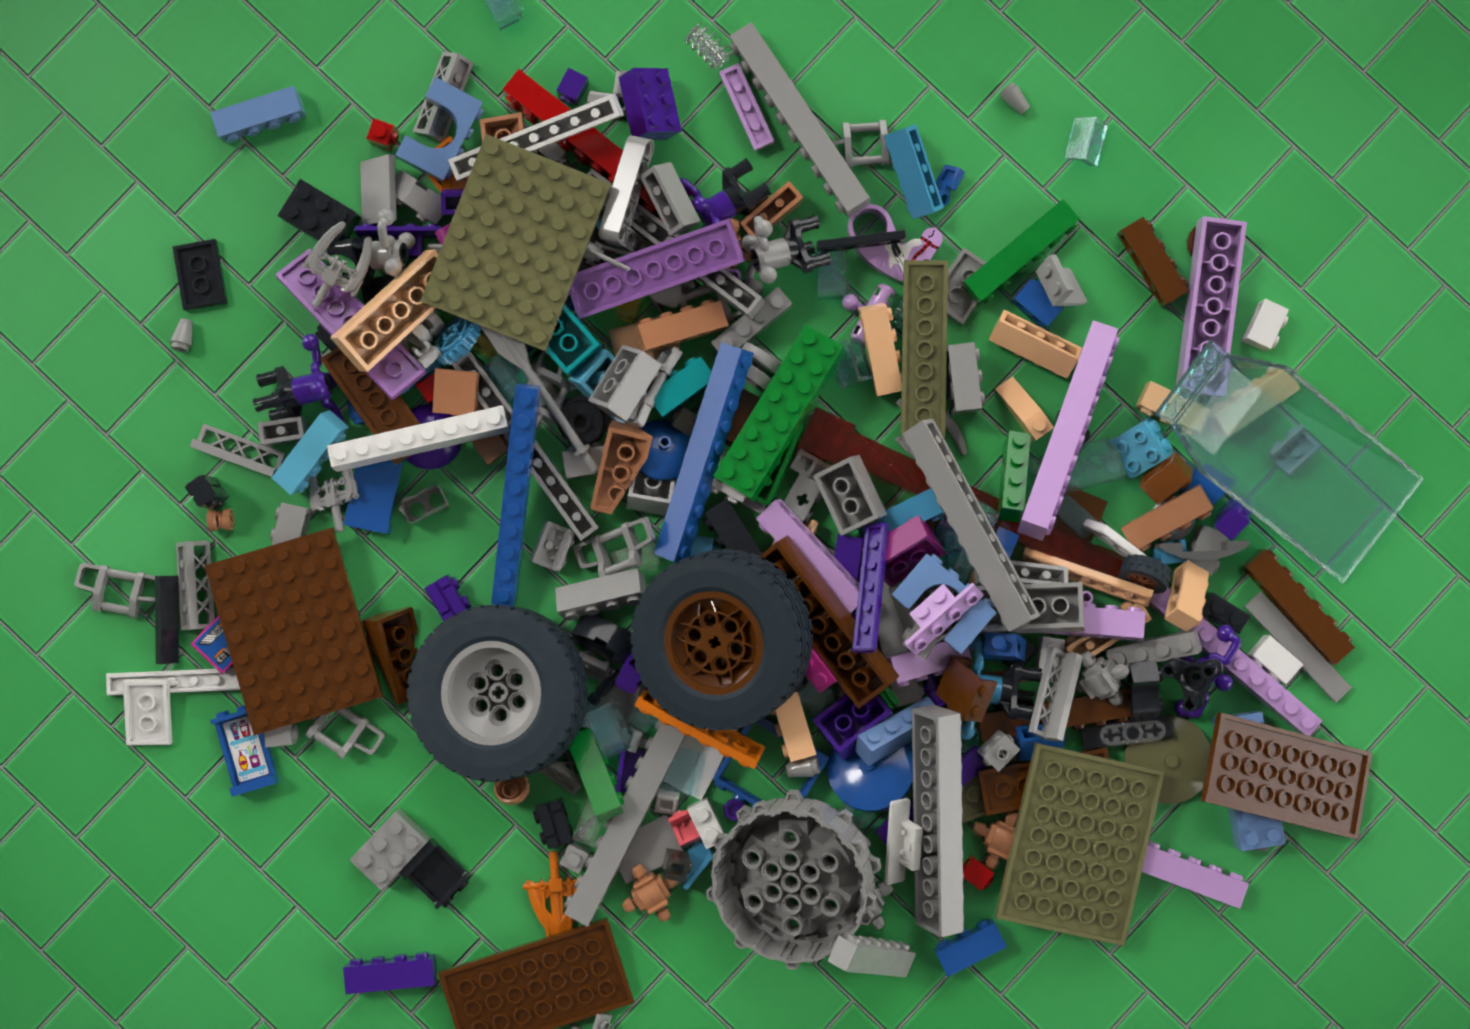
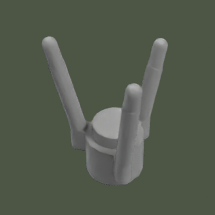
M589 241L583 257L587 259L586 264L594 267L597 266L595 261L599 263L600 259H603L619 268L630 271V267L604 255L603 250L628 255L632 252L603 245L597 241L595 243Z

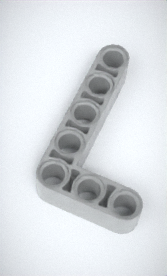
M632 135L627 138L599 228L601 240L611 247L632 253L644 249L645 246L644 238L631 229L630 226L643 187L640 176L648 170L654 151V142L651 139Z

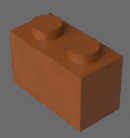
M1174 452L1142 477L1140 488L1158 505L1164 500H1170L1178 489H1184L1191 483L1193 469Z

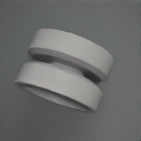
M745 342L741 349L754 353L745 382L764 392L772 380L769 376L773 377L781 363L766 351Z

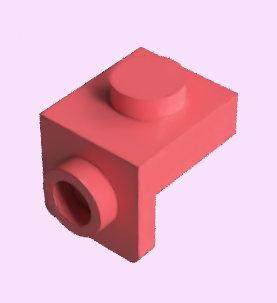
M688 810L677 811L672 817L668 818L681 848L701 840Z

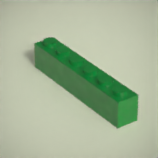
M1062 199L961 284L962 288L977 305L982 301L986 304L995 296L993 292L996 289L1000 288L1003 290L1012 282L1010 278L1014 274L1020 276L1028 269L1026 264L1031 260L1035 263L1045 254L1042 252L1048 246L1050 249L1055 247L1061 241L1059 237L1065 233L1068 236L1077 228L1075 224L1080 218L1066 201Z

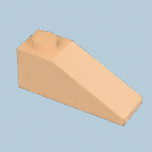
M1011 377L995 388V391L1023 431L1031 434V442L1036 441L1054 428L1040 407L1014 377Z

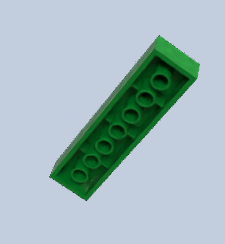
M806 324L804 325L713 475L718 482L750 501H756L845 353L843 345Z

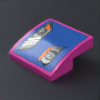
M218 616L191 643V646L223 675L233 666Z

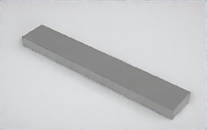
M1258 592L1243 606L1278 643L1304 664L1301 668L1333 702H1338L1352 688L1262 592Z

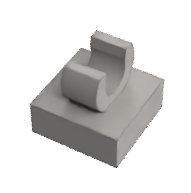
M421 339L420 342L424 346L423 349L418 351V349L412 347V352L416 354L414 358L422 367L427 368L442 353L437 347Z
M628 724L621 744L627 751L636 753L638 746L645 748L648 739L645 738L646 736L643 735V732L636 725Z

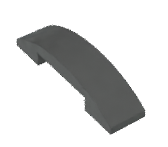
M1249 541L1221 542L1220 551L1183 552L1182 543L1155 544V549L1175 558L1210 560L1235 554L1249 546Z

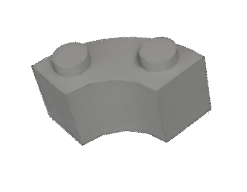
M399 170L395 176L396 204L400 207L404 204L417 213L415 217L425 224L428 221L437 224L443 216L441 196L432 189L420 184L414 177Z

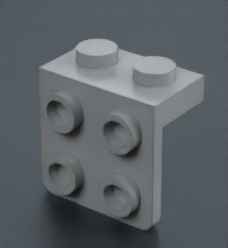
M1049 255L1038 267L1036 273L1052 305H1084L1087 299L1072 270L1063 268L1057 255Z

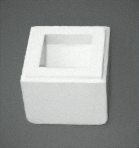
M661 785L657 793L654 812L670 815L677 812L680 789Z

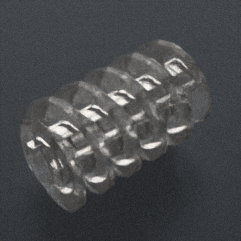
M700 22L687 34L685 43L687 45L692 44L691 49L693 51L698 50L697 55L703 57L705 63L710 62L709 67L711 69H719L730 59L733 51L725 53L727 45L719 47L721 39L718 38L713 41L715 33L712 32L707 35L709 27L701 28L702 22Z

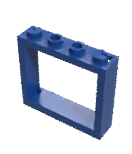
M764 717L755 722L778 736L775 727L776 723ZM753 724L743 727L740 733L746 736ZM815 748L816 755L814 756L818 758L821 772L829 756ZM725 757L712 778L715 781L714 785L723 791H726V789L734 793L733 797L742 803L746 800L754 805L756 802L762 801L722 776L732 760V757ZM815 774V777H807L799 790L802 797H806L819 774Z

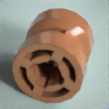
M232 509L207 511L206 519L209 531H218L219 529L228 531L234 529L235 520Z

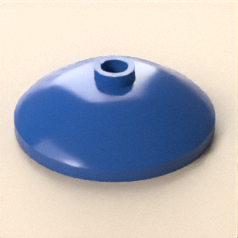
M653 420L645 423L639 429L651 435L652 442L648 458L639 471L648 478L658 481L677 479L691 435L684 427L673 421ZM661 442H666L668 445L663 446Z

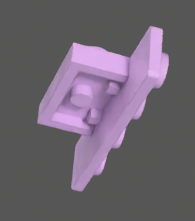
M971 583L955 597L942 584L910 613L920 626V629L906 640L904 644L917 655L937 636L941 635L954 621L958 620L971 606L975 605L984 594L974 583Z

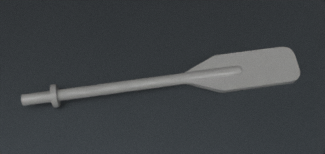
M480 325L496 351L521 368L533 385L541 386L540 396L577 450L574 453L575 457L580 455L592 473L598 470L599 467L587 451L591 447L589 444L583 445L530 366L526 343Z

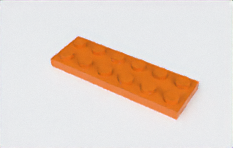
M647 687L637 699L634 706L639 708L643 714L652 715L658 718L662 724L671 725L679 729V732L683 735L698 739L702 745L717 749L721 755L738 760L739 764L744 767L755 769L766 747L734 729L723 731L708 730V728L701 729L694 727V724L688 725L680 721V718L676 719L668 713L667 709L664 710L656 703L657 700L653 699L647 692Z

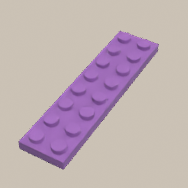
M729 218L614 259L630 267V271L605 262L577 272L569 293L578 318L581 319L744 262L745 259Z
M309 248L275 275L281 284L332 336L361 310L364 305L357 297H352L349 291H341L342 287L338 285L331 286L320 308L312 304L324 281L321 280L322 277L318 273L316 276L311 273L309 268L303 269L302 267L310 251H312ZM398 343L366 373L393 401L424 376L426 370Z

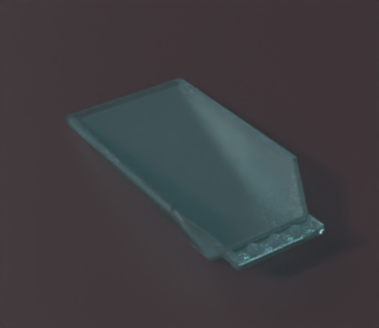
M1211 340L1208 341L1155 412L1171 425L1201 475L1342 584L1424 480L1420 474L1290 367L1229 354Z

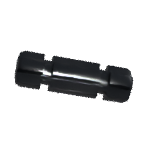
M613 668L609 676H606L595 688V692L588 696L587 700L592 705L596 706L601 701V697H604L612 689L620 671L617 668Z

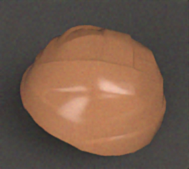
M526 776L498 781L494 785L496 798L501 803L507 805H516L524 801L530 789L529 780Z

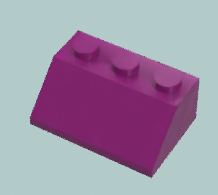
M919 515L889 532L884 582L890 587L904 580L926 554L929 556L934 554L938 558L946 554L945 549L929 525Z

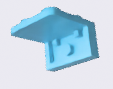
M1151 417L1144 419L1138 425L1109 442V447L1130 478L1138 476L1173 454L1170 441L1167 438L1164 439L1160 433L1161 428L1156 420H1152Z

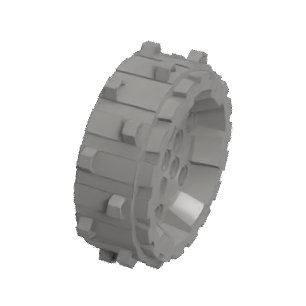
M789 790L785 798H774L768 801L762 800L756 802L753 808L744 805L736 812L738 823L728 834L718 833L712 844L717 851L713 854L712 886L707 889L706 895L709 901L715 902L719 915L726 927L735 935L734 944L739 949L749 947L760 956L770 960L783 961L782 963H785L787 969L797 970L801 962H813L829 956L838 935H854L859 925L868 926L874 916L871 909L875 908L877 896L874 895V874L881 869L880 858L870 854L864 836L852 824L853 814L849 810L837 811L827 803L802 797L799 790ZM787 832L795 834L796 839L789 838ZM750 852L756 853L759 859H754ZM788 854H793L797 861H792ZM826 856H832L836 863L829 862ZM770 864L777 866L778 871L772 870ZM807 866L814 867L817 873L810 872ZM789 876H794L798 883L792 882ZM770 886L777 887L779 893L773 892ZM808 888L815 889L817 895L811 894ZM753 896L758 897L760 899V903L756 902ZM790 898H795L798 904H793ZM828 900H833L834 902H836L837 906H831L828 903ZM791 920H796L799 926L793 925Z

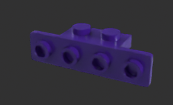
M372 224L355 226L354 231L358 238L363 235H373L379 241L377 226ZM391 224L386 226L387 235L393 236L395 240H398L399 236L405 232L411 233L415 237V245L408 249L409 259H416L423 253V238H437L435 232L442 228L437 224H427L426 226H417L415 224L395 226Z

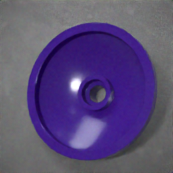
M433 404L421 405L411 410L420 424L452 417L451 414L432 412ZM462 443L413 454L406 458V460L419 468L438 469L449 464L457 456Z

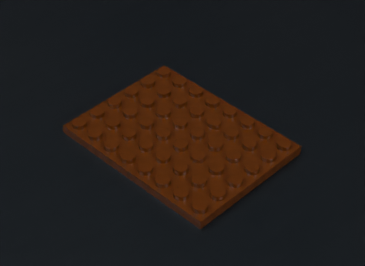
M333 527L205 565L254 736L384 697Z

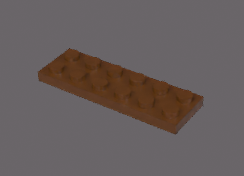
M339 347L320 359L373 435L420 424L400 395L392 401L366 372L359 371ZM409 456L392 459L391 461L396 466Z
M1106 747L1082 751V753L1109 759ZM1031 761L1005 765L999 772L994 768L977 771L984 815L1020 809Z

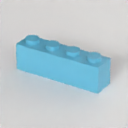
M330 410L320 413L271 478L290 495L304 492L309 486V479L315 477L321 471L322 467L320 465L323 461L329 459L327 445L343 442L349 427Z

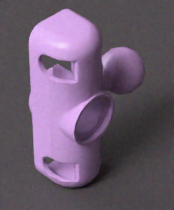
M879 284L867 306L884 302L887 308H889L895 298V290L886 284ZM881 288L878 296H876L875 293L877 289ZM847 294L842 299V306L848 311H858V308L865 307V305L859 303L857 296L854 294ZM892 294L893 298L889 303L887 302L889 296ZM859 318L851 333V340L865 347ZM860 326L857 334H854L856 327Z

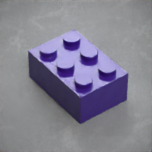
M632 68L618 77L632 136L651 140H667L682 132L668 68Z
M845 694L815 717L813 722L818 731L844 761L855 752L858 735L893 716V713L878 694L859 709L850 697Z

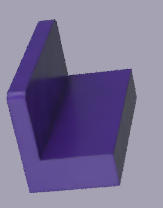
M624 747L621 748L617 785L615 788L616 793L627 791L624 788L630 776L634 777L638 769L634 767L639 757H644V749H637L636 753L627 751Z

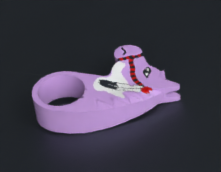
M869 204L850 216L847 225L848 237L856 236L853 231L854 220L861 214L873 213L883 220L886 232L896 231L887 211L875 204ZM928 228L923 232L920 239H912L907 243L857 248L854 250L872 269L896 282L903 283L904 260H931L942 243V234L936 228Z

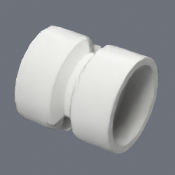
M432 312L406 337L416 347L423 349L424 346L420 340L423 339L431 343L433 337H437L445 324L437 314Z

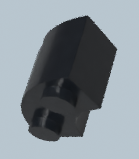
M599 614L581 616L571 633L582 648L597 652L609 663H625L632 653L631 632L625 628H620Z
M1156 661L1129 663L1127 683H1131V695H1127L1131 723L1158 720L1160 713L1163 712V701L1159 698V686L1163 680L1161 669H1158Z

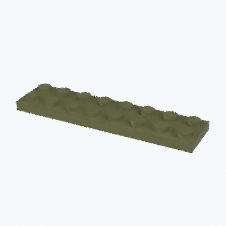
M904 260L901 437H904V432L922 420L934 419L942 436L945 437L948 261Z

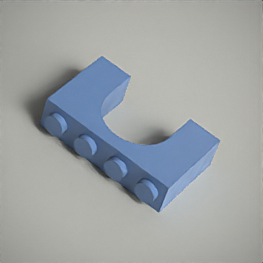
M434 77L424 99L452 116L456 125V136L449 145L436 149L427 147L405 135L395 158L443 182L444 178L449 180L453 172L448 159L463 153L464 148L461 145L464 139L469 141L474 131L471 125L474 120L479 121L484 109L480 108L483 103L482 101Z
M926 554L891 596L909 611L929 588L944 584L946 587L953 589L957 594H960L970 584L967 583L965 586L959 581L960 576L950 568L947 571L942 567L943 561L936 555L932 554L929 556ZM984 598V600L979 599L975 605L962 614L959 622L943 640L961 655L997 613L994 610V604L987 598Z

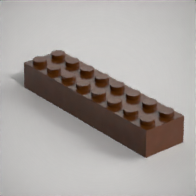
M788 535L777 541L760 556L763 557V560L766 559L776 565L775 568H780L787 575L786 578H790L796 585L795 589L800 591L804 599L803 603L807 605L810 614L808 618L811 619L813 645L811 647L858 709L899 677L898 673L878 648L876 652L855 653L852 651L856 620Z

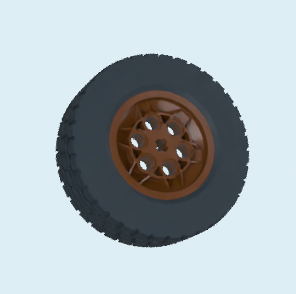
M715 549L690 556L670 565L648 585L634 612L635 617L632 620L631 630H633L631 633V644H633L631 650L633 659L636 661L634 664L637 673L641 675L639 677L644 687L647 686V692L653 699L657 700L656 703L664 710L667 709L668 713L676 719L680 718V721L688 725L694 724V727L708 728V730L717 731L733 730L749 726L763 719L784 704L795 693L796 688L800 686L804 679L803 675H806L810 664L808 661L811 660L813 634H811V631L813 629L811 619L808 618L810 614L807 605H804V599L800 591L795 589L796 585L790 578H786L787 575L780 568H775L776 565L770 561L763 560V557L756 554H749L750 552L735 551V549ZM710 614H713L715 616V624L710 621ZM730 621L736 623V631L730 627ZM695 629L699 630L701 634L700 639L695 636ZM736 643L742 646V653L737 651ZM700 651L706 654V661L700 657ZM721 658L726 660L727 668L722 666Z

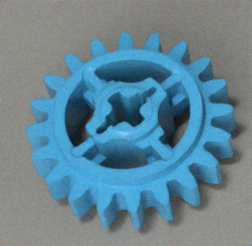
M458 316L451 320L434 342L435 347L442 353L436 361L444 366L447 364L451 365L453 361L458 362L477 342L478 337L481 335L479 333L482 329L480 325Z

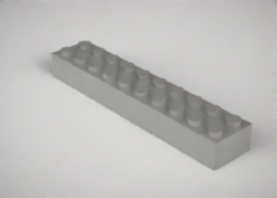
M936 705L912 708L914 823L923 828L920 869L915 870V924L940 937H946L962 933L964 922L961 784L962 721L961 713Z

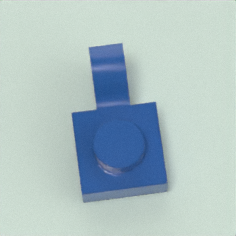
M945 164L936 181L943 205L945 206L950 201V190L956 191L965 174L961 168Z

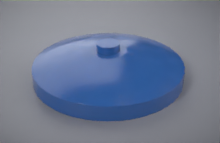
M909 744L874 764L867 766L856 752L843 761L832 748L827 763L830 785L838 798L855 810L862 812L887 810L890 807L891 801L905 798L913 785V751Z

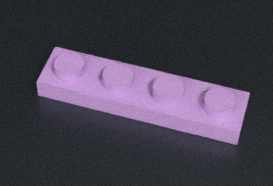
M739 63L720 71V78L754 152L774 144V139Z

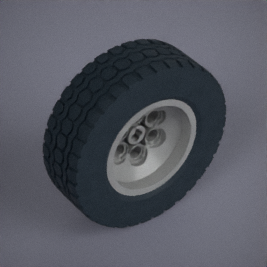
M507 605L472 607L471 609L458 612L457 615L454 614L446 619L445 623L438 625L433 630L434 633L428 635L424 640L425 644L421 645L416 653L417 658L413 660L411 666L412 673H409L407 683L409 684V688H407L409 703L407 705L409 714L412 716L410 719L413 728L417 730L415 733L420 742L424 743V748L429 754H433L432 757L436 761L444 764V767L450 771L457 772L456 774L466 778L470 777L473 780L486 782L506 781L529 776L555 762L563 755V752H566L572 744V740H575L578 735L579 727L583 724L584 712L587 711L588 701H586V697H588L586 682H588L587 673L584 671L585 665L582 657H579L580 653L575 644H572L570 637L555 622H552L542 614L529 609ZM499 664L503 667L501 676H498L496 673V668ZM517 674H521L523 677L521 685H518L515 681ZM482 677L486 681L483 689L479 687V680ZM504 689V692H505V693L502 694V695H499L498 692H499L500 690ZM519 696H522L525 700L522 708L517 704ZM483 699L488 704V707L485 711H483L480 707L481 701ZM502 709L507 712V718L504 721L500 718V711Z

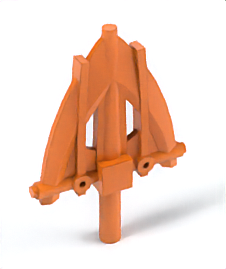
M549 851L551 877H549L548 882H544L543 879H540V882L533 883L532 880H526V883L523 885V889L528 891L529 899L537 918L545 928L546 936L572 929L575 921L563 913V896L569 897V895H574L577 889L574 887L577 879L567 877L566 880H562V877L559 876L558 851ZM549 896L552 914L546 909L545 899Z

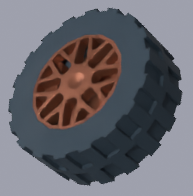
M1133 554L1124 557L1118 577L1154 590L1153 593L1160 594L1167 590L1172 572L1166 564L1145 555Z

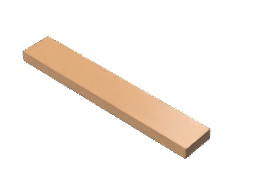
M1027 547L1023 553L1022 562L1068 567V580L1072 582H1082L1084 586L1146 607L1150 605L1154 590Z

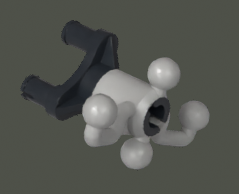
M383 208L377 214L379 241H375L373 235H363L359 238H345L344 241H333L330 243L331 247L328 246L327 253L330 256L340 254L350 256L355 267H357L365 238H372L371 260L361 287H369L377 269H385L395 279L406 268L405 265L409 259L408 249L415 245V237L411 233H402L398 240H395L391 235H387L386 226L391 225L395 219L394 213L390 209ZM342 272V276L349 280L351 277L349 273Z
M813 215L800 220L798 218L788 221L783 238L768 241L767 237L773 231L772 224L761 216H756L754 218L756 236L748 234L744 236L741 242L742 247L751 253V261L745 275L747 286L759 295L763 291L762 283L754 279L756 271L760 273V279L764 283L770 284L777 278L775 269L794 265L806 274L813 272L816 268L831 265V257L827 251L813 255L815 248H810V246H813L812 241L803 243L802 240L803 232L819 229L820 222L818 217Z

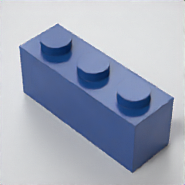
M984 919L976 923L975 928L971 930L964 929L962 933L956 934L957 937L938 942L936 944L937 947L933 949L947 977L1007 946L995 922L992 919L989 921Z

